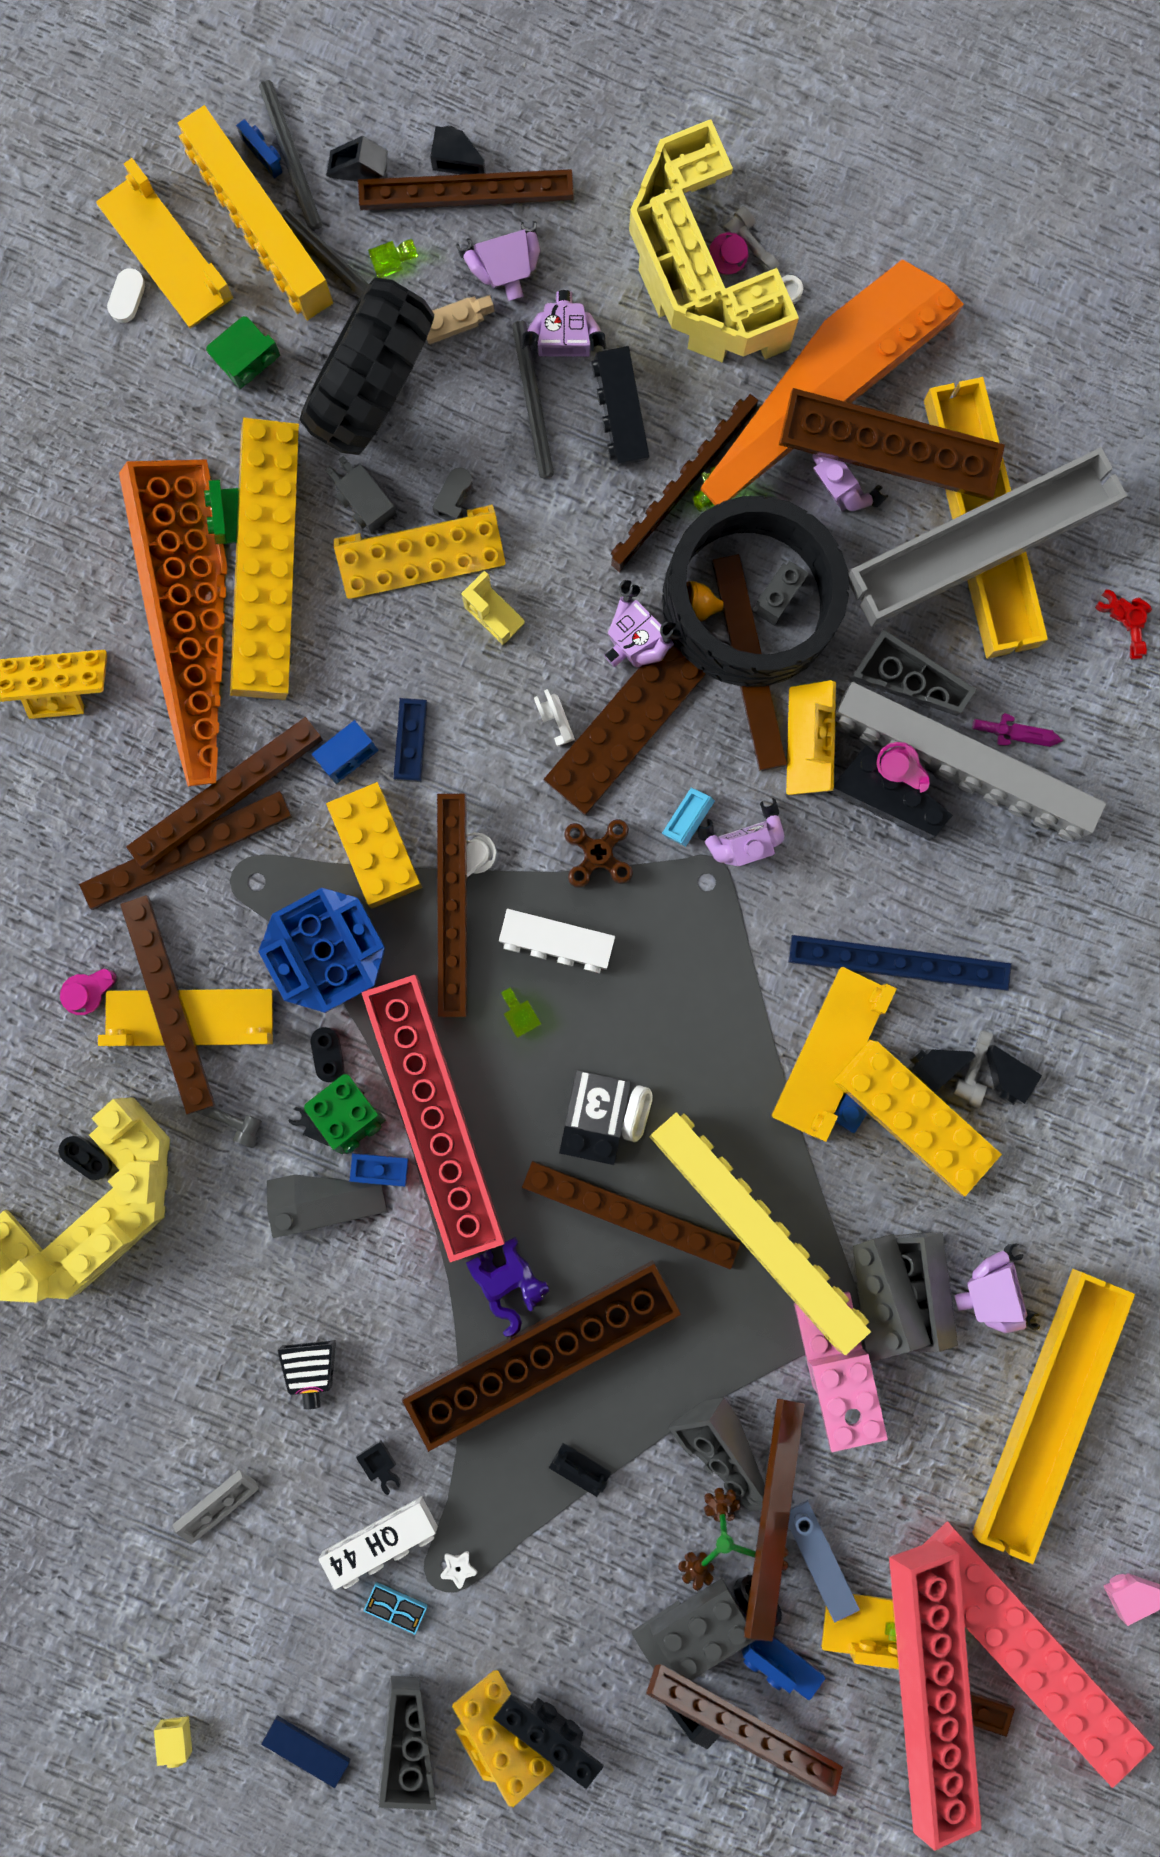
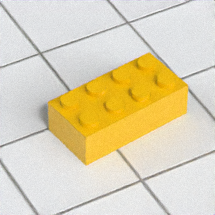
M378 782L326 803L366 902L371 909L423 888Z

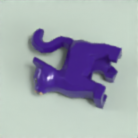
M516 1237L502 1245L506 1258V1264L498 1268L494 1266L492 1261L494 1254L491 1250L481 1254L480 1258L478 1256L466 1262L473 1279L482 1288L492 1313L495 1317L510 1321V1326L503 1332L505 1337L517 1335L521 1330L522 1322L520 1315L513 1309L501 1306V1298L520 1287L523 1301L528 1310L532 1311L536 1304L543 1300L550 1291L549 1285L535 1278L529 1263L518 1254L516 1247L519 1243Z

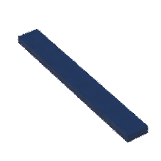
M791 935L788 963L832 969L844 967L855 972L1009 991L1012 963L797 935Z

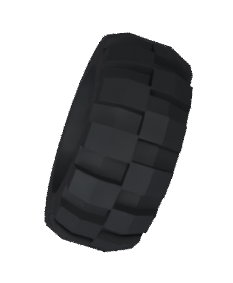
M375 277L369 283L337 338L303 406L300 421L310 435L340 453L359 455L367 447L396 401L429 335L435 314L423 298L391 279Z

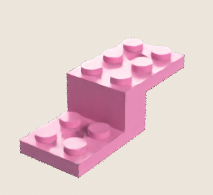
M844 1292L850 1300L846 1304L852 1309L853 1304L850 1292ZM794 1303L811 1382L818 1394L830 1451L836 1452L888 1440L869 1355L862 1348V1343L857 1344L845 1356L835 1349L798 1305ZM850 1409H857L860 1413L859 1420L854 1424H849L845 1421V1414Z

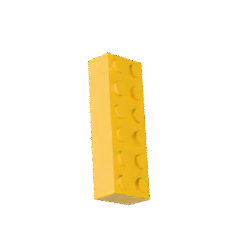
M869 1040L833 1081L954 1192L964 1197L1002 1155L878 1041Z

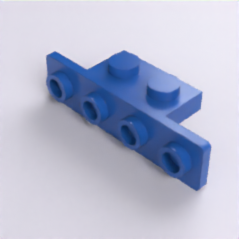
M774 1636L773 1641L755 1640L741 1649L745 1665L756 1673L760 1670L768 1676L766 1680L779 1691L783 1688L788 1693H791L794 1689L807 1700H811L825 1680L823 1673Z

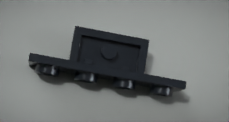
M510 1694L493 1717L495 1721L585 1789L589 1787L603 1769L604 1765L580 1747L583 1731L580 1730V1727L574 1721L567 1720L560 1715L552 1704L543 1702L538 1697L531 1705V1708H528Z

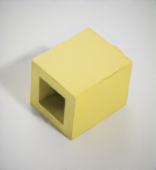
M189 1716L159 1721L154 1729L157 1766L167 1765L168 1768H176L187 1762L192 1753Z

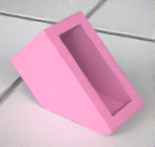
M1128 1573L1112 1577L1109 1581L1110 1583L1103 1586L1118 1617L1127 1626L1160 1610V1584Z

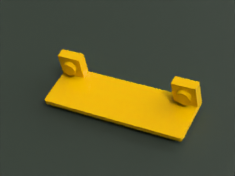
M131 158L123 163L128 172V175L125 176L126 181L97 200L96 204L187 326L193 328L232 300V293L228 284L213 264H208L156 195L146 175L134 159Z
M493 504L466 510L468 517L362 539L361 533L334 538V550L346 597L351 599L504 566L506 562Z
M844 967L838 970L772 1112L773 1118L821 1141H827L838 1117L834 1113L844 1094V1091L833 1081L865 1046L879 1015L886 1013L897 988L888 984L880 985Z
M272 989L179 990L196 1045L273 1044ZM147 990L106 992L105 1035H98V1046H165Z

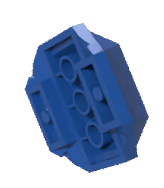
M320 888L271 915L258 952L284 1001L327 1013L362 994L361 992L375 987L385 946L359 898ZM328 943L331 946L330 955L326 958H320L318 955L319 946Z

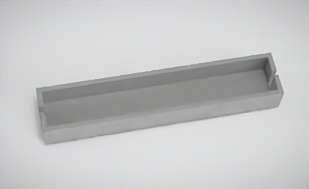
M1102 447L851 569L848 574L849 585L857 601L863 598L860 607L870 626L873 627L1116 508L1127 497V494L1116 474L1112 475L1103 485L1100 481L1104 480L1113 470Z
M851 682L843 693L835 710V729L844 734L851 732L859 736V740L869 746L876 744L883 748L894 742L907 743L918 753L920 765L933 771V775L936 778L946 782L949 780L959 784L958 787L967 793H979L990 804L997 806L1002 804L1008 807V811L1015 816L1024 817L1025 815L1033 819V824L1040 828L1049 829L1050 827L1058 831V836L1065 840H1079L1084 836L1092 834L1107 804L854 682Z

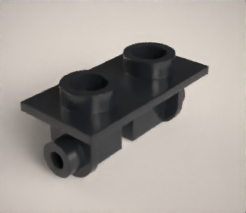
M565 1443L561 1445L549 1466V1469L595 1497H598L599 1493L604 1491L607 1486L606 1481L612 1473Z

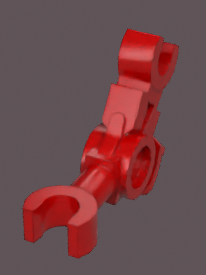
M1106 589L1102 596L1109 600V604L1099 601L1095 608L1100 612H1111L1110 617L1123 623L1131 634L1130 659H1142V655L1147 654L1146 643L1142 639V629L1145 627L1147 614L1152 611L1151 606L1141 598H1135L1131 603L1124 598L1118 600L1113 591Z

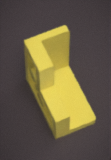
M486 571L481 573L461 593L465 609L502 645L525 624L524 619L491 588L489 574Z

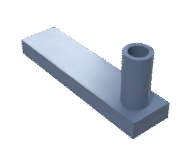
M808 1500L792 1507L788 1526L835 1623L860 1609Z

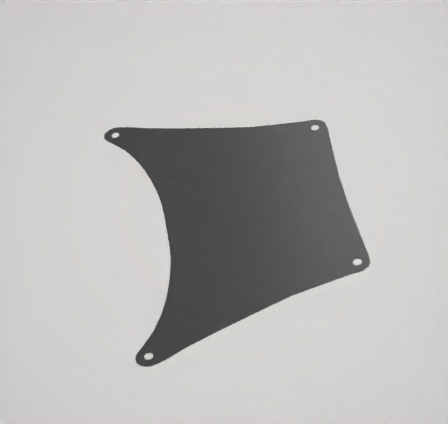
M256 855L245 858L232 871L230 885L233 894L239 901L268 922L273 913L320 888L359 898L385 946L378 978L373 988L412 975L418 976L505 1242L516 1237L519 1243L516 1247L518 1254L529 1263L534 1277L549 1285L550 1291L543 1300L536 1304L532 1311L528 1310L523 1301L520 1287L501 1298L502 1307L513 1309L520 1315L522 1322L520 1331L652 1260L681 1312V1315L457 1436L456 1454L448 1499L436 1534L424 1560L426 1579L437 1590L458 1592L468 1588L490 1572L522 1541L587 1493L586 1490L549 1469L551 1462L563 1443L611 1471L612 1475L671 1432L668 1428L670 1424L701 1402L725 1397L805 1355L794 1306L795 1302L651 1140L650 1135L676 1112L680 1116L685 1114L693 1122L695 1127L692 1130L698 1137L704 1135L714 1146L711 1152L717 1158H725L733 1168L730 1173L736 1180L742 1178L752 1189L749 1195L755 1201L762 1200L772 1212L768 1215L774 1223L780 1221L791 1233L788 1239L793 1244L799 1243L810 1254L807 1260L812 1266L814 1264L819 1265L830 1277L827 1283L831 1287H838L843 1293L850 1292L853 1308L861 1312L858 1291L802 1132L772 1117V1112L785 1087L786 1080L773 1040L735 887L726 865L717 862L713 856L696 855L684 859L630 865L633 870L632 878L625 884L616 883L608 870L597 868L592 871L588 884L582 888H575L569 883L568 873L570 871L487 870L478 874L472 873L467 877L466 1017H438L437 869L415 868L423 888L373 909L366 902L351 864L320 862L282 855ZM624 869L617 870V875L625 877L627 872ZM578 872L574 875V879L582 881L584 875ZM254 873H259L265 878V886L259 891H253L248 886V878ZM709 873L714 876L716 885L710 891H703L698 886V879L701 875ZM507 909L615 936L607 970L601 969L600 973L584 970L585 964L574 962L573 966L557 963L558 958L547 955L545 960L530 956V950L520 948V952L517 953L503 949L504 944L499 942ZM324 943L319 946L318 955L320 958L328 957L331 953V946L328 943ZM360 994L343 1004L372 1052L400 1112L363 996ZM577 1070L630 1081L625 1115L631 1093L636 1086L650 1088L652 1092V1104L642 1137L637 1142L628 1141L623 1138L621 1130L614 1165L559 1154ZM414 1155L448 1278L459 1365L509 1338L505 1337L503 1332L511 1324L509 1320L495 1317L492 1313L482 1288L473 1279L466 1262L478 1256L480 1258L481 1254L489 1250L494 1254L492 1261L497 1268L506 1264V1258L502 1245L453 1262L449 1261ZM531 1162H537L740 1242L741 1244L731 1270L522 1188ZM468 1551L470 1565L477 1570V1574L466 1578L463 1587L459 1589L453 1580L441 1578L440 1575L443 1572L441 1562L446 1553L455 1556Z

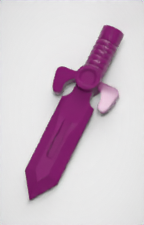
M1006 713L1002 714L1000 723L974 719L972 724L973 730L997 735V745L999 746L1011 744V741L1005 739L1003 735L1009 736L1011 740L1047 747L1063 741L1053 730L1016 723L1008 726L1006 722H1013L1015 718Z

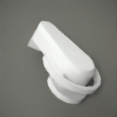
M546 689L544 692L548 701L540 703L537 696L533 697L543 723L554 718L561 733L560 736L554 738L557 747L574 741L575 738L558 695H550L549 690Z
M474 832L467 834V838L474 835L478 836L471 840L467 839V877L472 873L478 874L487 871L495 862L497 853L495 844L488 836L482 833Z

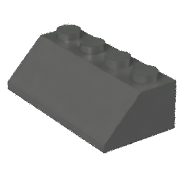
M943 1232L895 1235L931 1345L913 1351L941 1352L958 1346Z

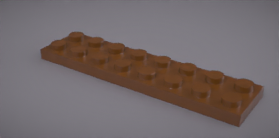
M793 388L790 393L779 445L989 501L994 498L1005 444L796 388Z
M674 641V645L669 648L662 661L642 665L543 779L545 783L583 815H586L706 675L703 670L695 667L683 656Z

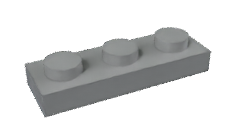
M238 1470L173 1524L175 1533L193 1544L259 1490L256 1481L241 1470Z

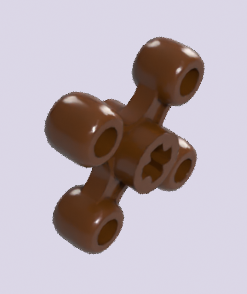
M620 819L611 821L605 836L601 839L590 838L586 834L585 828L578 823H573L566 827L564 832L565 840L570 845L580 847L585 855L583 862L573 867L568 873V880L575 888L585 887L590 881L592 871L597 868L608 870L612 879L618 884H625L631 880L633 875L632 867L626 862L616 860L612 853L614 845L623 841L628 835L629 828L625 821ZM614 827H621L623 832L619 835L614 834ZM574 830L580 833V836L576 839L570 836V833ZM597 847H600L601 852H606V855H602V860H597L596 856L591 855V852H595ZM624 869L626 870L627 875L625 877H619L617 875V870ZM578 872L582 873L584 879L576 881L574 875Z

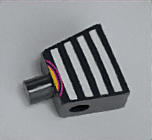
M335 1340L282 1345L278 1349L289 1395L302 1394L303 1408L305 1410L320 1408L319 1392L329 1391L332 1387L336 1348Z

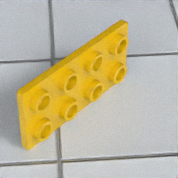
M91 650L0 659V702L21 700L29 719L84 714V704L80 694L101 693L104 691L107 652L106 650Z
M829 680L789 688L786 788L788 795L827 792L834 789L835 681Z
M853 1594L860 1610L835 1623L827 1606L825 1607L821 1642L823 1650L850 1654L854 1664L899 1669L893 1599Z
M493 1670L453 1703L452 1707L462 1723L454 1730L481 1778L484 1781L495 1782L508 1806L514 1807L554 1771L551 1762L493 1719L494 1715L511 1694L499 1671Z

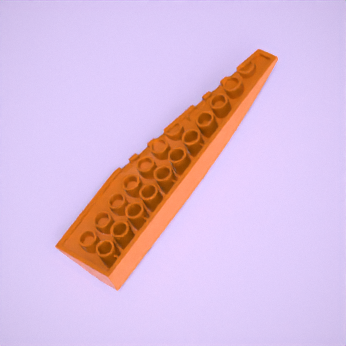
M903 259L822 323L704 482L701 491L714 505L731 500L793 450L792 448L779 445L789 397L793 388L852 403L951 324L964 303L945 283Z
M207 459L127 461L119 472L150 636L178 753L188 787L215 784L217 777L218 708L220 707L221 698L219 688L222 678V628L225 619L223 609L224 599L226 598L225 575L227 574V561L224 545L215 544L214 534H208L207 517H212V508L205 505L204 490H210L209 480H211Z

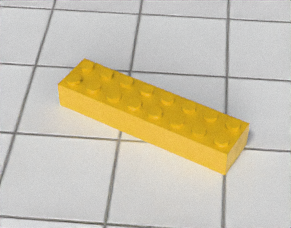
M206 106L200 107L177 122L182 133L178 137L185 147L184 151L193 165L197 164L201 170L199 171L207 186L211 185L215 190L214 194L223 208L227 207L232 222L237 229H242L245 234L244 238L252 250L256 249L260 255L258 258L266 271L272 272L275 277L274 282L282 293L286 292L289 297L288 301L297 315L302 313L308 321L334 304L326 279Z

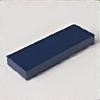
M400 698L393 777L396 781L422 782L427 700Z
M278 1715L261 1743L264 1747L333 1788H336L351 1760L349 1757Z

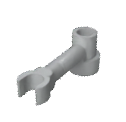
M742 206L734 213V217L723 226L724 231L736 233L742 237L747 247L759 259L766 272L775 268L779 269L778 265L780 263L767 252L748 231L756 224V221L751 212L745 206Z
M983 1030L980 1031L974 1051L976 1056L970 1063L964 1081L958 1079L953 1095L967 1099L968 1103L980 1107L987 1086L977 1083L976 1080L993 1036L992 1033Z

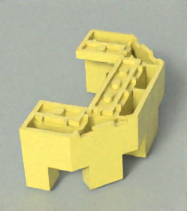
M710 119L660 139L653 160L649 164L641 183L637 198L630 209L629 232L640 255V275L659 318L666 315L672 329L689 335L687 349L722 363L727 351L744 357L761 350L764 359H768L790 350L799 319L778 269H772L725 289L684 195L688 191L694 192L732 174L733 167Z
M134 1097L112 1099L92 1117V1120L98 1127L89 1136L119 1169L108 1180V1183L113 1188L44 1250H42L8 1209L0 1213V1301L37 1303L46 1298L68 1299L81 1293L165 1218L164 1200L165 1190H167V1157L170 1138Z

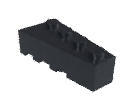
M629 346L596 352L591 364L594 378L597 377L599 385L597 389L599 405H603L605 416H602L604 432H609L611 441L610 444H607L610 461L615 460L616 466L648 460L650 456Z
M868 745L861 750L836 780L833 791H827L857 807L860 806L874 813V815L882 819L885 818L928 841L934 838L953 816L925 792L920 793V789H915L903 781L893 782L884 778L878 771V754Z

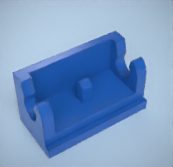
M354 720L314 751L312 755L333 782L337 784L379 750Z

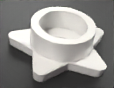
M465 1551L461 1555L455 1556L448 1553L445 1554L447 1567L440 1576L442 1579L453 1580L456 1586L461 1589L466 1578L477 1574V1570L470 1565L469 1552ZM456 1567H460L461 1570L456 1571Z

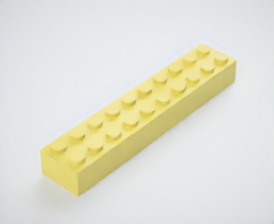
M676 1112L650 1135L651 1140L835 1349L846 1356L871 1333L866 1327L869 1321L858 1309H850L846 1304L850 1300L842 1290L835 1286L831 1287L827 1283L830 1279L827 1273L819 1265H811L807 1260L810 1254L799 1243L793 1244L788 1239L791 1235L788 1229L780 1221L775 1223L768 1216L772 1212L762 1200L755 1201L749 1195L752 1192L749 1185L742 1178L736 1180L730 1173L733 1168L725 1158H717L711 1152L714 1146L704 1135L698 1137L692 1130L695 1127L693 1122L685 1114L680 1116Z

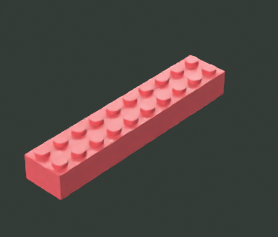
M412 975L361 992L449 1261L453 1262L503 1245L505 1238L418 976Z
M947 1521L924 1544L937 1540L959 1554L964 1626L1104 1780L1114 1788L1154 1747Z
M937 1540L889 1557L913 1833L935 1851L982 1830L959 1554Z

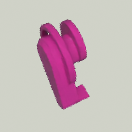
M722 233L714 238L709 246L710 255L720 274H736L747 262V244L736 233ZM743 261L742 265L739 267L738 263Z
M894 742L881 749L877 757V767L879 773L884 778L893 782L903 781L915 789H920V793L928 789L930 784L929 774L920 765L918 753L911 745L904 742ZM891 748L890 750H888V751L886 752V754H885V755L883 756V758L881 759V766H880V758H881L882 754H883L887 749Z
M101 969L91 975L76 974L69 977L63 983L60 990V1001L63 1007L75 1015H87L94 1012L100 1005L102 995L115 984L117 976L112 970ZM82 1008H85V1009H86L85 1012H76V1011H73V1010H79V1009H82Z

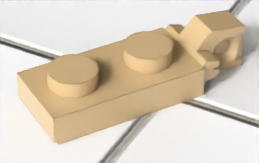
M490 295L477 300L475 296L465 298L433 310L435 315L427 337L428 344L478 327V323L484 321L483 316L494 312V305Z

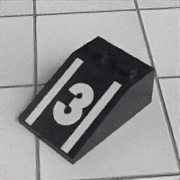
M579 1070L576 1071L559 1154L610 1165L615 1164L630 1090V1081Z

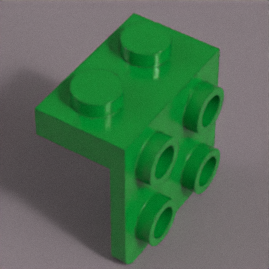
M246 316L238 319L206 347L209 356L239 389L250 383L259 373L281 356L275 341L269 335L264 336Z
M209 480L210 490H204L205 505L212 508V517H207L208 534H214L215 544L236 543L239 488L221 489L220 480Z
M347 1074L340 1076L304 1105L305 1112L330 1147L342 1155L356 1150L363 1138L367 1135L370 1137L376 1134L382 1128L381 1124L386 1121L381 1112L372 1107L353 1079Z

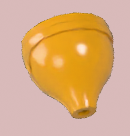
M696 581L686 582L689 601L700 622L722 611L723 601L718 599L710 588Z

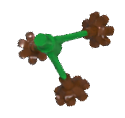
M716 1488L714 1490L715 1496L711 1493H707L704 1496V1500L708 1504L704 1507L705 1514L707 1516L713 1515L714 1520L720 1522L721 1536L716 1541V1548L708 1556L704 1552L699 1553L697 1556L693 1552H689L684 1556L686 1561H681L678 1565L681 1572H686L682 1576L683 1582L689 1584L693 1581V1589L696 1591L701 1590L703 1582L707 1586L712 1584L714 1578L711 1574L714 1571V1565L710 1562L720 1553L736 1551L755 1558L756 1551L735 1544L734 1539L727 1533L726 1520H734V1511L739 1510L741 1505L740 1500H735L736 1492L729 1489L724 1494L722 1488ZM786 1547L784 1558H786L789 1555V1551ZM785 1560L783 1561V1571L788 1568V1562Z

